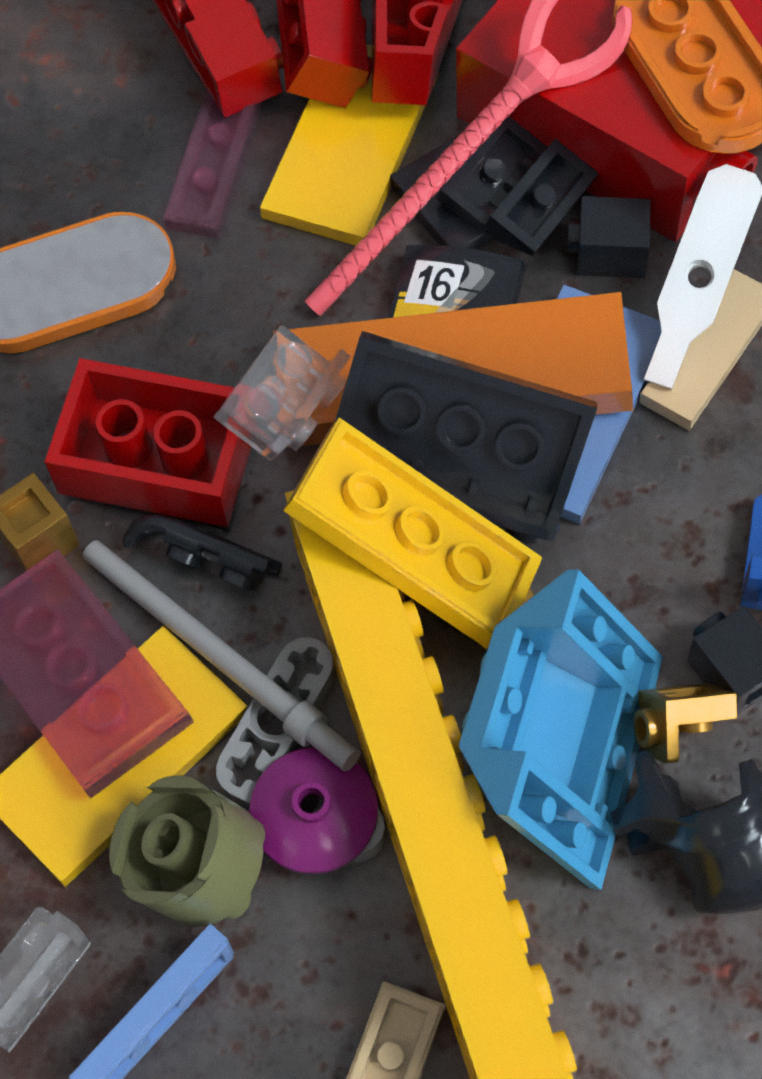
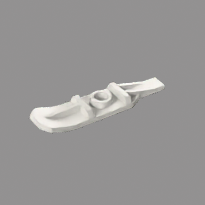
M728 164L708 171L657 302L662 333L644 381L672 390L690 342L713 324L749 227L762 198V185L755 173ZM698 267L707 269L711 274L710 282L701 288L692 286L688 281L689 273Z

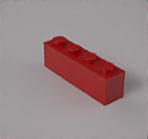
M276 0L286 92L346 108L357 90L363 89L366 86L372 71V60L367 55L365 40L367 23L365 17L362 16L360 0Z

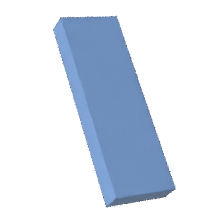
M210 923L69 1078L124 1079L234 958V951L228 939Z

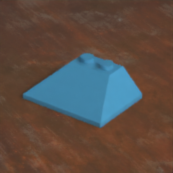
M568 569L495 626L488 651L481 661L480 677L470 710L463 720L459 748L492 808L500 818L590 889L602 890L616 837L610 812L625 803L635 766V758L640 747L635 738L633 728L634 714L639 709V690L655 689L663 656L580 570Z

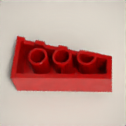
M152 0L224 118L282 93L279 69L284 68L281 50L272 36L266 38L257 12L250 1Z
M372 0L371 103L427 105L463 0Z

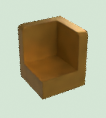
M34 472L0 495V539L31 579L79 546L80 543L67 514Z

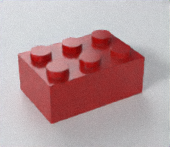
M79 358L44 463L58 494L229 527L258 427L252 391Z

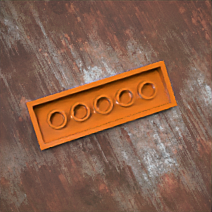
M621 292L273 331L274 403L272 430L283 448L322 443L329 429L335 423L362 331L596 401L598 409L595 415L633 411L632 384Z

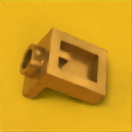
M709 683L639 690V709L634 714L633 728L641 751L650 750L656 760L665 764L679 762V732H707L713 729V721L737 719L736 693Z

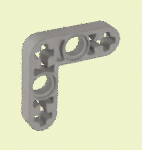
M310 637L297 638L283 648L267 677L278 686H282L288 694L300 703L290 693L297 681L296 669L293 664L295 662L306 664L310 657L316 658L320 674L317 676L308 673L299 685L298 691L300 699L310 702L319 709L335 678L333 657L328 647L320 640ZM254 698L219 756L216 765V777L225 797L248 811L251 795L257 782L246 780L241 787L236 786L234 773L231 771L234 766L239 768L247 767L254 756L253 745L247 742V740L252 738L255 743L263 748L255 763L259 777L274 761L295 751L299 744L286 732L281 735H270L260 729V717L267 709ZM265 750L276 752V754L271 757ZM319 795V802L313 813L319 811L324 804V799ZM379 808L374 834L363 852L352 861L354 863L368 861L375 857L383 848L386 834L384 817Z

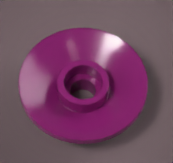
M312 747L290 752L268 766L253 789L249 813L264 826L265 840L263 852L271 860L293 872L323 874L346 866L356 859L367 847L377 825L378 801L373 783L365 770L357 762L350 770L344 772L317 749ZM310 794L321 796L324 799L322 808L315 813L304 812L300 808V803L305 796Z

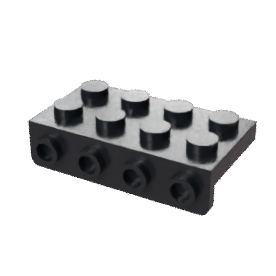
M362 331L335 422L338 418H341L496 526L506 528V533L515 539L535 544L539 543L541 539L547 541L556 540L560 529L559 520L598 407L597 402Z

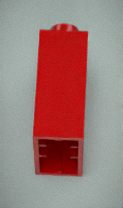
M498 0L456 48L457 117L470 124L475 120L478 114L490 104L492 99L500 91H503L512 75L518 57L520 33L524 17L532 0ZM558 0L547 19L541 45L557 59L560 65L581 59L597 50L608 40L613 31L612 17L615 0ZM730 0L762 47V0ZM624 50L621 56L599 75L575 85L547 89L533 94L523 100L509 115L547 147L556 138L596 170L599 174L585 190L595 197L651 199L650 228L674 242H677L685 231L708 171L728 164L754 173L758 162V157L748 152V150L738 153H714L693 146L684 140L674 130Z

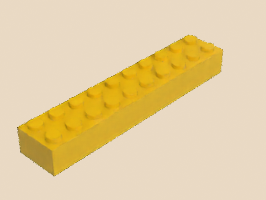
M294 490L284 493L286 504L288 503ZM289 515L294 545L328 649L333 657L334 667L469 1078L573 1079L572 1072L577 1071L568 1038L564 1030L552 1033L547 1019L550 1017L548 1005L553 1004V998L546 975L540 963L529 966L525 956L528 953L525 939L530 938V933L524 912L517 898L506 901L503 893L506 891L503 875L508 874L500 844L495 835L484 838L482 832L485 831V826L481 813L486 812L480 787L474 774L465 777L462 775L464 765L460 754L462 751L459 748L461 734L453 714L442 717L444 708L440 694L444 693L443 685L433 656L425 658L420 637L424 635L414 601L412 599L405 601L402 591Z

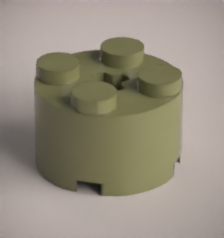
M180 775L168 776L149 785L147 788L153 792L146 796L139 805L133 802L128 804L121 813L112 834L109 862L112 873L120 877L124 887L121 890L128 898L186 926L203 927L208 926L210 923L215 924L225 918L231 920L243 915L250 905L251 891L262 866L263 843L265 840L263 824L242 806L191 777Z

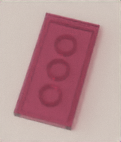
M58 549L0 589V678L90 799L194 723L189 712Z

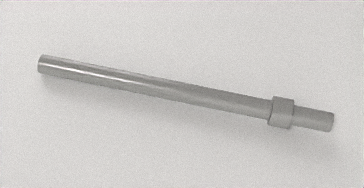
M93 541L85 548L83 559L284 722L283 730L303 747L312 745L344 772L350 770L356 764L360 757V751L327 725V716L310 702L302 701L299 703L100 541Z

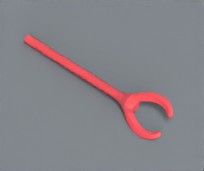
M532 0L524 17L520 33L517 61L503 91H500L492 99L490 104L466 127L465 131L453 141V144H450V147L420 176L416 183L406 191L403 197L392 206L391 210L379 220V223L364 236V239L352 249V252L340 262V265L334 268L330 275L320 283L304 302L315 313L322 316L340 297L342 292L366 269L369 263L381 253V250L385 249L403 227L415 217L430 198L452 177V174H455L465 161L475 153L477 148L489 138L490 134L501 125L502 121L523 100L547 89L566 87L587 81L609 68L621 56L628 43L633 24L631 9L620 5L616 14L614 30L608 40L597 50L581 59L560 65L557 59L541 45L547 19L558 0Z

